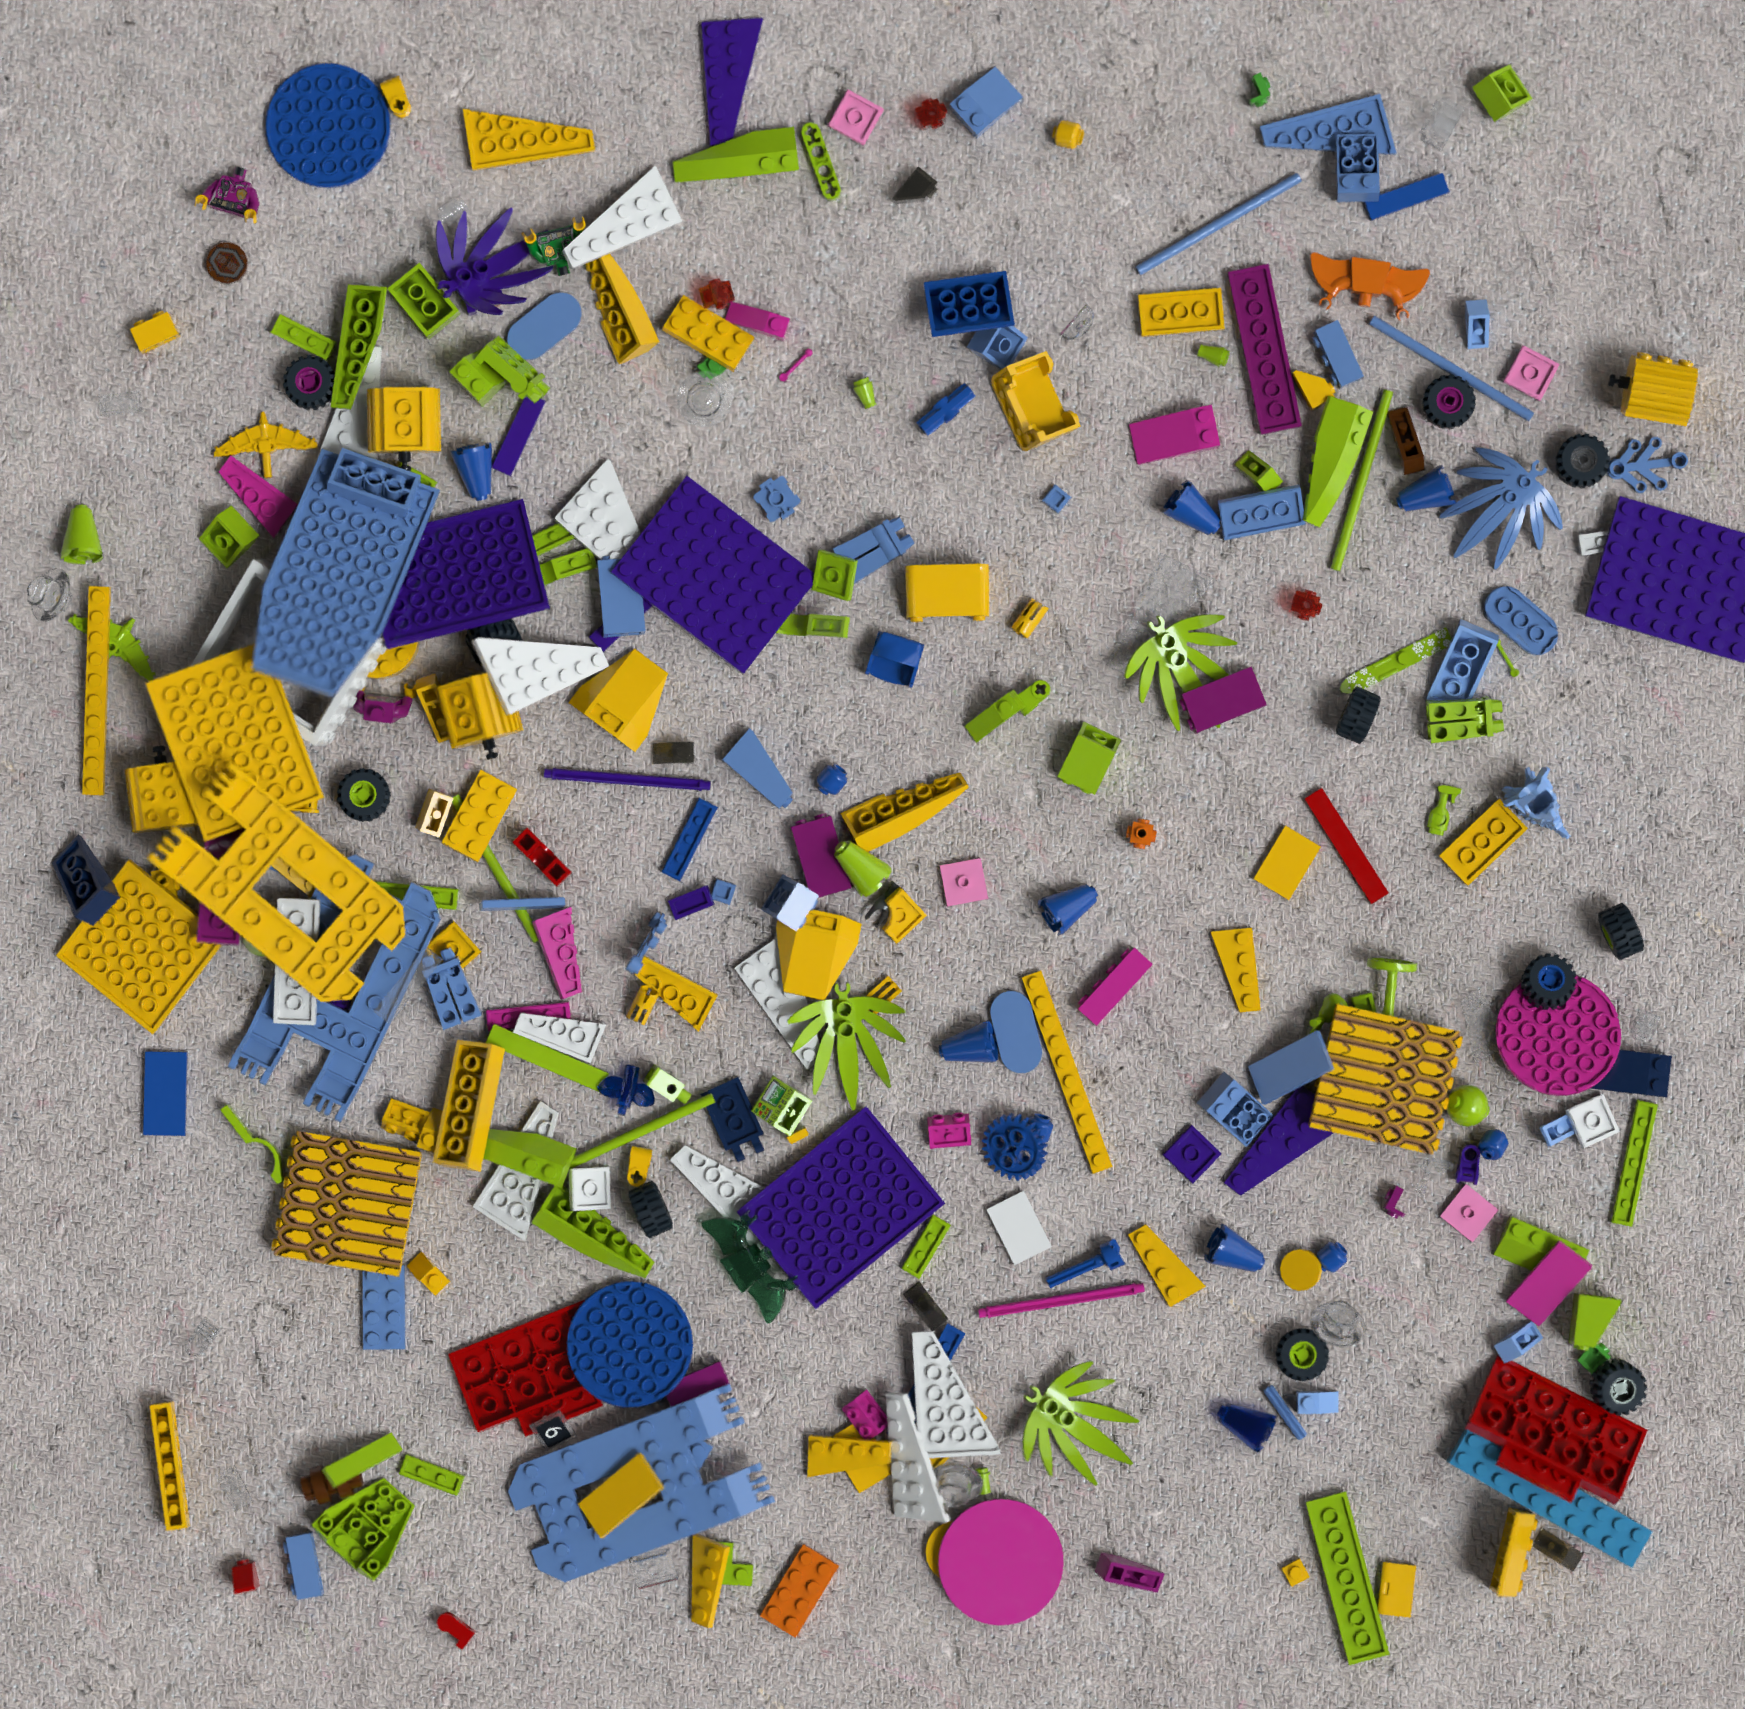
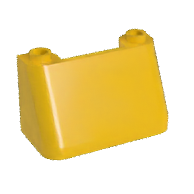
M1047 351L1008 365L991 378L993 390L1018 445L1023 451L1034 449L1081 427L1076 413L1071 410L1064 411L1048 374L1052 372L1053 360L1049 357Z
M989 564L905 566L906 619H910V622H923V618L969 616L973 617V621H985V617H989Z

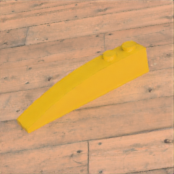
M611 254L586 263V269L591 272L592 276L591 288L596 291L598 299L595 302L597 310H601L603 320L600 321L618 364H623L650 351L660 341L642 302Z
M959 772L935 779L931 784H917L914 789L904 791V788L896 790V794L885 796V794L878 795L840 814L854 843L869 852L901 837L935 816L969 788L968 784Z

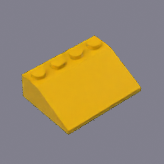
M1508 1507L1489 1588L1498 1596L1516 1597L1517 1592L1522 1590L1523 1580L1520 1579L1522 1571L1526 1572L1528 1560L1525 1558L1527 1551H1531L1533 1539H1530L1532 1531L1536 1530L1538 1519L1535 1518L1536 1515L1532 1512Z

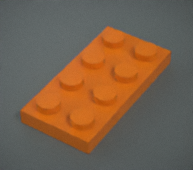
M803 1543L760 1614V1617L796 1638L839 1565Z

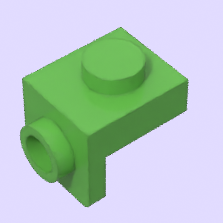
M1261 73L1252 77V82L1259 96L1250 99V107L1255 105L1258 108L1267 104V100L1271 96L1268 90L1270 88L1269 81Z
M1601 1342L1595 1348L1589 1347V1351H1584L1576 1360L1592 1374L1593 1371L1596 1372L1598 1370L1597 1367L1599 1365L1602 1366L1603 1362L1611 1358L1608 1354L1610 1350Z

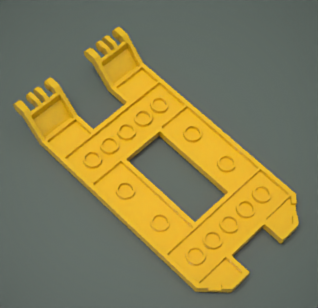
M229 760L225 767L231 772L233 771L237 776L231 781L223 772L219 771L217 775L228 786H223L213 778L211 783L217 788L219 787L223 792L217 797L209 788H205L202 793L246 829L218 861L198 843L173 825L170 832L181 839L179 844L176 846L167 836H164L162 840L173 851L170 852L158 843L156 848L162 853L164 852L168 857L162 862L154 853L150 852L147 858L177 881L320 1002L351 1000L364 985V982L349 970L350 967L375 938L391 951L405 936L403 905ZM278 857L343 910L317 942L252 889Z

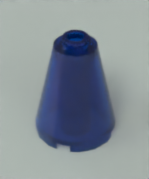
M1227 1403L1225 1406L1221 1405L1216 1415L1219 1417L1218 1422L1257 1454L1263 1449V1446H1261L1262 1442H1267L1277 1419V1416L1231 1403Z

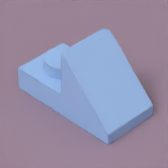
M1567 1114L1539 1126L1548 1147L1575 1134Z

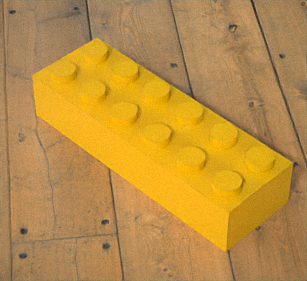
M457 1040L432 1163L449 1168L481 1172L505 1052L504 1048L488 1043Z

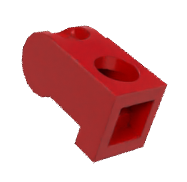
M445 1612L437 1619L438 1628L458 1639L459 1641L456 1646L461 1650L464 1649L476 1633L474 1629L453 1613Z

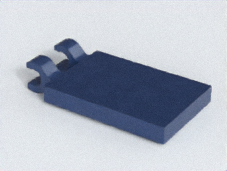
M739 1077L700 1094L701 1097L712 1093L716 1103L706 1108L725 1151L732 1149L737 1162L746 1159L740 1148V1145L746 1142H752L757 1154L765 1151L759 1139L760 1136L764 1135L756 1115L751 1111V1103Z

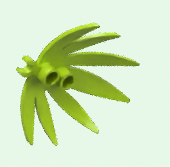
M1204 614L1192 616L1177 621L1166 629L1164 628V619L1158 615L1156 616L1158 619L1157 626H1154L1151 621L1147 622L1148 627L1154 630L1156 635L1142 643L1127 663L1124 672V678L1126 679L1132 676L1145 661L1139 680V702L1143 703L1153 678L1156 662L1158 661L1159 686L1163 703L1177 731H1180L1179 713L1169 668L1183 693L1203 686L1187 662V658L1198 669L1215 681L1229 676L1227 672L1211 659L1187 646V642L1205 646L1237 645L1236 641L1220 635L1206 632H1188L1189 630H1196L1223 620L1225 618L1224 615Z
M846 982V988L843 991L839 990L838 983H835L834 989L838 994V999H825V1001L820 1000L810 1003L787 1019V1023L792 1024L817 1016L799 1034L791 1048V1052L794 1053L804 1046L820 1031L825 1023H828L815 1058L812 1092L816 1095L822 1083L831 1057L834 1037L837 1035V1056L840 1076L852 1110H855L859 1078L855 1033L858 1035L870 1064L884 1084L891 1088L888 1071L879 1048L861 1021L864 1019L883 1034L905 1043L906 1039L891 1023L869 1011V1009L888 1014H902L906 1011L897 1004L881 998L870 996L848 998V993L851 989L849 982Z
M1086 1361L1061 1373L1050 1383L1043 1395H1041L1037 1387H1029L1034 1391V1396L1030 1398L1024 1395L1023 1397L1026 1401L1035 1402L1036 1406L1028 1416L1024 1427L1022 1450L1024 1460L1029 1461L1037 1435L1042 1463L1047 1474L1053 1476L1052 1452L1048 1428H1050L1057 1445L1067 1460L1084 1478L1097 1486L1098 1483L1084 1458L1069 1437L1063 1432L1062 1428L1089 1448L1117 1461L1132 1465L1133 1462L1113 1441L1073 1412L1113 1422L1139 1423V1420L1104 1405L1068 1400L1069 1397L1090 1393L1115 1382L1114 1379L1102 1378L1081 1381L1068 1386L1092 1366L1093 1361Z

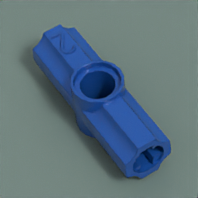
M964 383L948 397L945 396L938 401L930 412L917 421V424L929 436L942 424L952 420L960 412L959 410L976 396L970 387Z

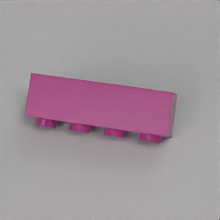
M1135 947L1132 950L1127 948L1120 956L1122 961L1118 965L1113 964L1106 971L1108 976L1105 980L1099 979L1092 987L1094 992L1090 996L1085 994L1078 1002L1080 1005L1078 1010L1095 1026L1102 1021L1153 965Z

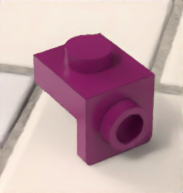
M1394 1185L1393 1189H1388L1384 1197L1387 1201L1383 1207L1387 1209L1386 1214L1395 1219L1398 1216L1403 1218L1405 1216L1403 1212L1395 1209L1404 1189Z

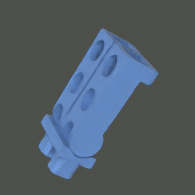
M900 517L890 521L887 519L871 530L833 548L835 554L857 559L874 548L879 547L858 559L854 585L900 555L906 554V550L915 544L910 534L901 539L898 538L896 532L905 527Z
M451 947L440 951L444 962L436 964L433 954L422 958L424 967L422 972L424 977H426L443 1030L461 1024L462 1020L466 1022L482 1016L480 1007L476 1002L460 964L459 956H455ZM447 984H449V986H450V988H451L452 994H453L454 999H455V1001H456V1004H457V1007H458L459 1012H460V1014H461V1017H460V1015L458 1014L457 1008H456V1006H455L454 1000H453V998H452V995H451V993H450V990H449V987H448Z

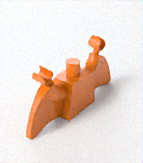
M1316 252L1310 255L1314 277L1319 286L1327 293V296L1319 301V306L1323 300L1329 301V306L1326 310L1331 307V299L1333 297L1335 298L1342 290L1350 289L1352 294H1359L1358 306L1370 307L1372 297H1380L1381 294H1384L1392 299L1394 306H1397L1396 318L1400 320L1399 313L1405 311V316L1408 319L1409 312L1403 308V304L1411 301L1420 293L1430 275L1429 269L1402 270L1391 266V262L1352 257L1350 260H1333Z

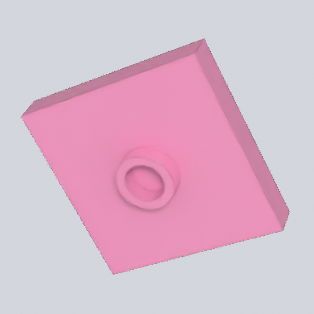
M847 89L828 127L864 146L884 109Z
M1522 345L1503 383L1540 402L1560 364Z
M981 858L940 865L947 907L988 899Z
M1465 1183L1440 1214V1217L1473 1243L1498 1212V1209Z

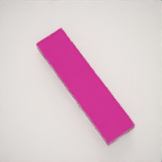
M569 1002L486 1010L488 1031H491L494 1023L506 1029H514L520 1012L571 1019Z

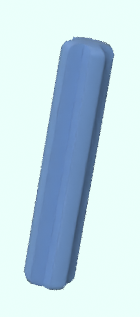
M1269 1385L1263 1391L1295 1437L1298 1440L1303 1439L1307 1433L1274 1386Z

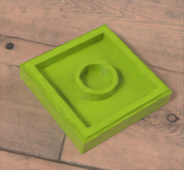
M822 549L818 550L811 590L850 601L858 560Z

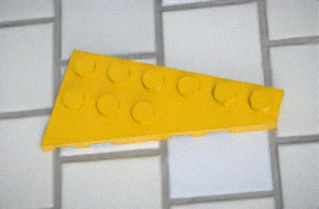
M463 109L472 171L596 152L593 131L590 129L561 126L553 123H543L535 120Z

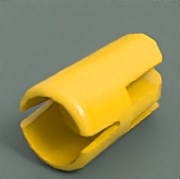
M1031 598L1011 628L1017 634H1022L1024 638L1028 639L1049 608L1042 606L1040 602H1036L1035 599Z
M648 985L640 986L626 1015V1018L630 1019L635 1006L638 1005L639 1009L633 1020L638 1022L643 1009H647L641 1022L643 1026L646 1024L659 996L655 988H652L649 995H647Z

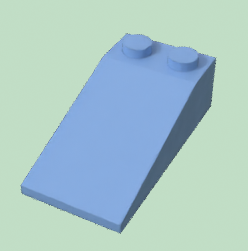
M1460 619L1426 699L1434 701L1472 699L1496 648L1499 635Z

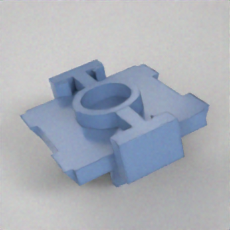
M780 476L774 481L772 478H769L759 485L761 490L753 496L757 504L760 503L767 513L766 517L770 522H774L780 517L782 520H785L795 513L793 508L801 502L797 494L794 495L787 485L788 481L784 476Z

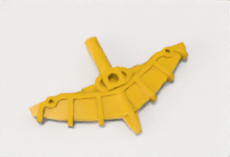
M261 412L259 425L250 429L245 427V431L235 437L229 436L230 440L219 448L215 447L214 457H229L242 452H256L262 455L264 479L272 478L270 454L277 450H285V448L295 450L316 449L318 444L315 438L311 440L300 434V430L294 432L283 428V424L279 426L269 424L265 412Z

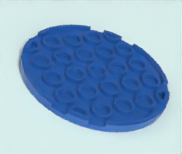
M324 63L308 66L287 78L276 90L266 115V136L271 152L277 162L293 178L307 185L319 188L343 187L365 177L380 162L390 138V114L379 89L364 74L340 64Z
M625 1281L599 1289L581 1304L569 1327L567 1353L576 1378L591 1395L605 1403L618 1407H641L661 1400L671 1393L682 1381L692 1358L693 1336L685 1312L668 1293L647 1283Z

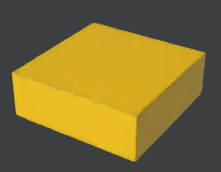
M803 1127L793 1132L791 1136L787 1135V1139L790 1144H793L807 1137L809 1133L806 1127Z

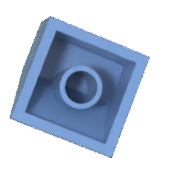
M1014 326L976 331L967 348L980 358L1002 370L1014 362L1028 337Z

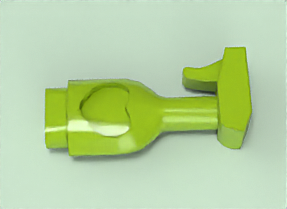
M1447 785L1437 786L1440 796L1438 805L1429 814L1427 823L1428 833L1439 836L1444 835V831H1447L1449 823V812L1446 809L1448 795H1451V803L1454 804L1455 798L1458 794H1461L1462 789Z

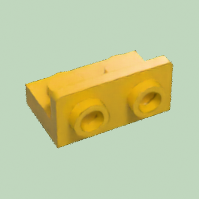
M391 1098L383 1116L381 1128L390 1134L397 1133L402 1135L409 1141H419L430 1112Z

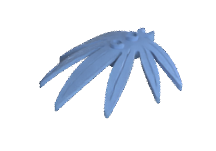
M1477 447L1475 451L1482 458L1498 467L1504 468V470L1492 467H1470L1457 470L1456 474L1474 479L1502 480L1503 483L1486 487L1466 496L1444 511L1439 518L1443 519L1464 513L1500 495L1471 526L1453 555L1454 558H1457L1480 543L1500 525L1514 508L1515 510L1506 525L1499 543L1493 567L1496 570L1510 552L1519 534L1527 505L1530 506V523L1537 550L1542 548L1544 535L1543 515L1539 503H1541L1547 517L1559 530L1563 529V524L1554 499L1544 486L1535 479L1537 476L1544 475L1547 471L1546 467L1542 471L1536 470L1539 460L1532 463L1531 471L1528 473L1518 462L1509 456L1495 450Z

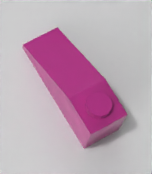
M735 302L730 303L725 320L736 326L784 341L790 324V318Z

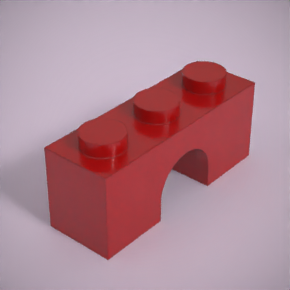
M526 828L512 842L556 887H559L573 873L529 828Z

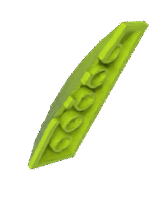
M794 126L752 131L673 161L675 183L799 170Z
M348 284L331 408L350 410L352 408L381 331L387 292L386 287Z
M1332 396L1327 397L1314 437L1316 449L1315 454H1312L1311 462L1314 463L1312 474H1309L1308 479L1310 491L1306 494L1303 521L1320 528L1332 510L1358 458L1373 415L1372 411Z
M489 1129L483 1159L562 1188L577 1148L539 1134Z
M554 1185L531 1222L582 1254L624 1272L646 1278L655 1263L636 1244L632 1245L621 1230L618 1232L611 1226V1221L607 1217L603 1218L596 1210L570 1211L569 1189L564 1186L561 1188Z

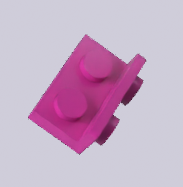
M958 1112L953 1115L943 1116L936 1114L932 1117H927L930 1149L972 1145L969 1114Z
M867 1389L842 1408V1411L863 1439L871 1440L888 1427L886 1414Z

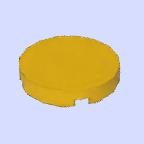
M1296 1249L1286 1254L1283 1258L1280 1273L1287 1286L1297 1291L1309 1290L1318 1283L1321 1278L1322 1267L1313 1252L1306 1249Z

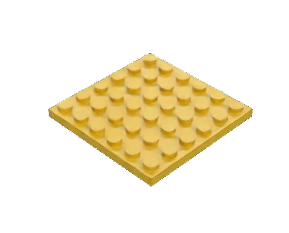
M130 859L113 879V883L120 896L117 902L94 926L82 921L56 956L151 1034H154L222 945L197 943L199 915Z

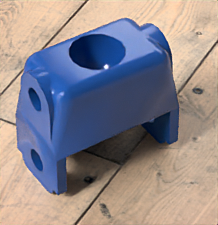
M878 631L865 675L869 676L871 674L883 681L906 685L912 689L925 644L888 632Z

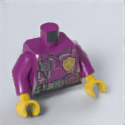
M235 166L232 177L222 175L221 178L213 181L201 195L196 196L194 206L202 203V210H205L208 203V206L212 209L243 217L245 222H247V219L253 218V223H256L260 202L257 191L253 188L252 184L244 181L247 170Z
M405 683L404 697L364 693V687L356 694L357 700L353 705V709L357 713L362 714L363 720L394 723L408 715L413 701L412 698L417 696L416 684L412 689H408V683Z

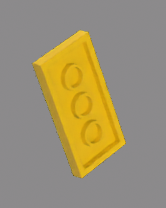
M1221 288L1138 295L1141 337L1225 329Z
M684 295L662 328V331L732 372L735 371L755 338Z
M480 770L441 844L478 863L517 789Z
M1499 798L1455 839L1439 857L1468 886L1528 828L1508 807H1504L1503 802Z

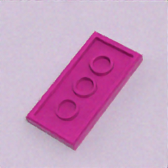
M1559 1240L1509 1295L1506 1302L1540 1326L1591 1270L1592 1264Z

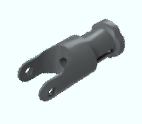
M891 881V886L885 894L880 895L865 915L867 920L876 910L882 909V915L875 924L876 928L889 915L888 906L884 900L899 887L893 881Z

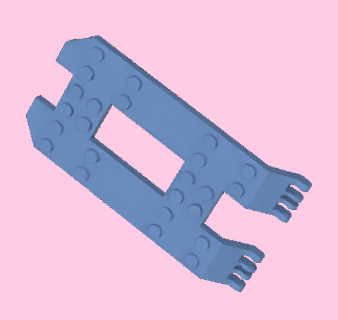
M357 854L347 857L367 876L370 875L375 863ZM412 882L403 900L391 895L403 905L405 936L392 951L382 943L364 980V985L360 988L349 1012L329 1002H320L317 999L316 1025L273 1023L274 974L251 1025L233 1054L228 1067L233 1070L236 1069L240 1057H243L247 1061L241 1069V1074L246 1075L253 1062L255 1064L249 1074V1078L254 1079L259 1066L266 1070L259 1082L266 1086L271 1074L283 1056L293 1033H296L330 1050L322 1070L310 1088L303 1105L311 1106L315 1094L322 1096V1099L318 1103L316 1111L321 1112L328 1099L330 1101L324 1115L329 1116L334 1103L341 1107L334 1119L341 1123L360 1089L441 920L432 892ZM316 888L311 899H320V938L343 910Z
M731 1385L721 1386L686 1402L521 1463L508 1493L515 1511L535 1504L549 1543L531 1550L538 1570L563 1582H567L737 1519L776 1502L772 1495L762 1500H759L757 1497V1493L769 1490V1484L755 1489L753 1487L767 1480L764 1475L753 1481L750 1479V1473L762 1470L761 1462L704 1485L689 1448L690 1445L745 1423L742 1416L730 1422L727 1420V1414L735 1413L740 1409L738 1405L726 1410L723 1409L724 1406L736 1402L735 1397L720 1402L718 1395L730 1392L732 1390ZM642 1453L665 1487L660 1491L664 1500L638 1509L607 1536L600 1538L595 1529L589 1527L585 1514L578 1505L580 1502L575 1489L615 1474L636 1455Z

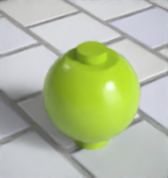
M1461 1085L1455 1088L1448 1096V1115L1458 1125L1466 1127L1477 1125L1489 1114L1490 1108L1487 1097L1476 1086Z

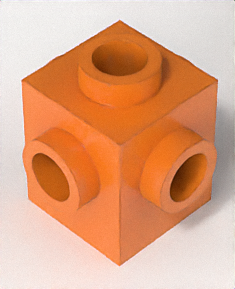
M1137 819V822L1133 821L1131 826L1128 825L1126 838H1129V843L1133 844V848L1145 849V846H1150L1151 842L1155 843L1157 830H1153L1154 825L1149 824L1150 820ZM1144 830L1146 832L1145 837H1139L1138 831Z

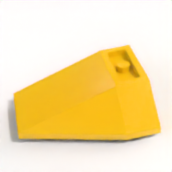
M633 649L580 686L568 703L632 751L636 752L648 736L668 673L642 653Z
M809 910L806 915L805 924L798 928L797 931L777 920L776 933L783 992L825 1001L858 945L862 924L841 915L818 910Z

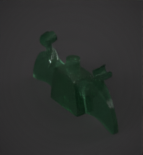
M750 1210L741 1216V1221L727 1217L705 1220L701 1224L702 1227L717 1241L723 1255H726L720 1262L741 1293L749 1289L747 1292L759 1304L765 1322L770 1324L782 1310L786 1290L792 1291L800 1286L793 1283L798 1277L794 1275L784 1281L769 1275L767 1271L771 1268V1265L767 1260L772 1258L771 1250L768 1247L760 1250L755 1243L749 1245L746 1238L748 1226L757 1219V1215L752 1218L748 1216Z

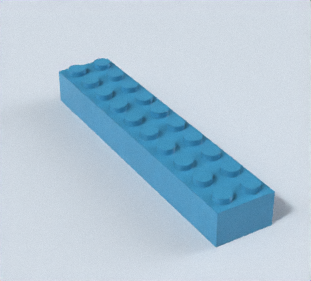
M1464 1429L1447 1459L1448 1463L1631 1568L1634 1566L1653 1531L1580 1489L1577 1490L1574 1500L1569 1503L1495 1465L1502 1447Z

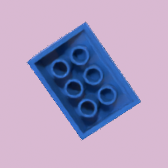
M1006 271L924 282L925 300L932 337L1015 326Z

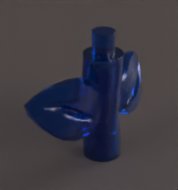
M625 1065L624 1078L615 1075L609 1076L598 1085L597 1089L602 1095L607 1098L617 1099L618 1115L625 1116L626 1110L630 1109L632 1101L640 1107L654 1105L655 1097L652 1089L644 1083H638L640 1068L637 1066Z

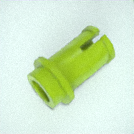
M987 1467L976 1468L974 1476L977 1479L978 1495L991 1493L989 1484L990 1471H988Z

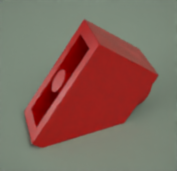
M249 1559L236 1561L237 1565L232 1567L234 1595L256 1590L260 1583L255 1561L249 1562Z

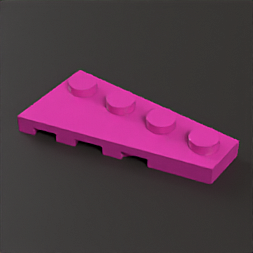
M230 456L219 473L270 535L275 538L298 504L233 456Z
M571 907L532 921L561 1000L582 992L579 965H577L576 960L577 948L574 944L573 933L575 932L574 924H572Z

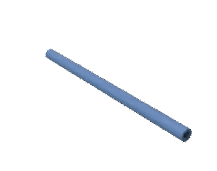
M1298 173L1293 174L1135 266L1140 275L1146 273L1302 182Z
M1375 315L1369 325L1455 377L1460 376L1464 381L1467 380L1471 387L1525 420L1530 421L1534 412Z

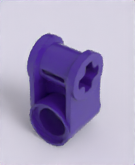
M1466 1144L1460 1149L1455 1176L1456 1183L1462 1181L1477 1185L1480 1151L1476 1146ZM1469 1148L1475 1151V1156L1471 1160L1465 1158V1151Z

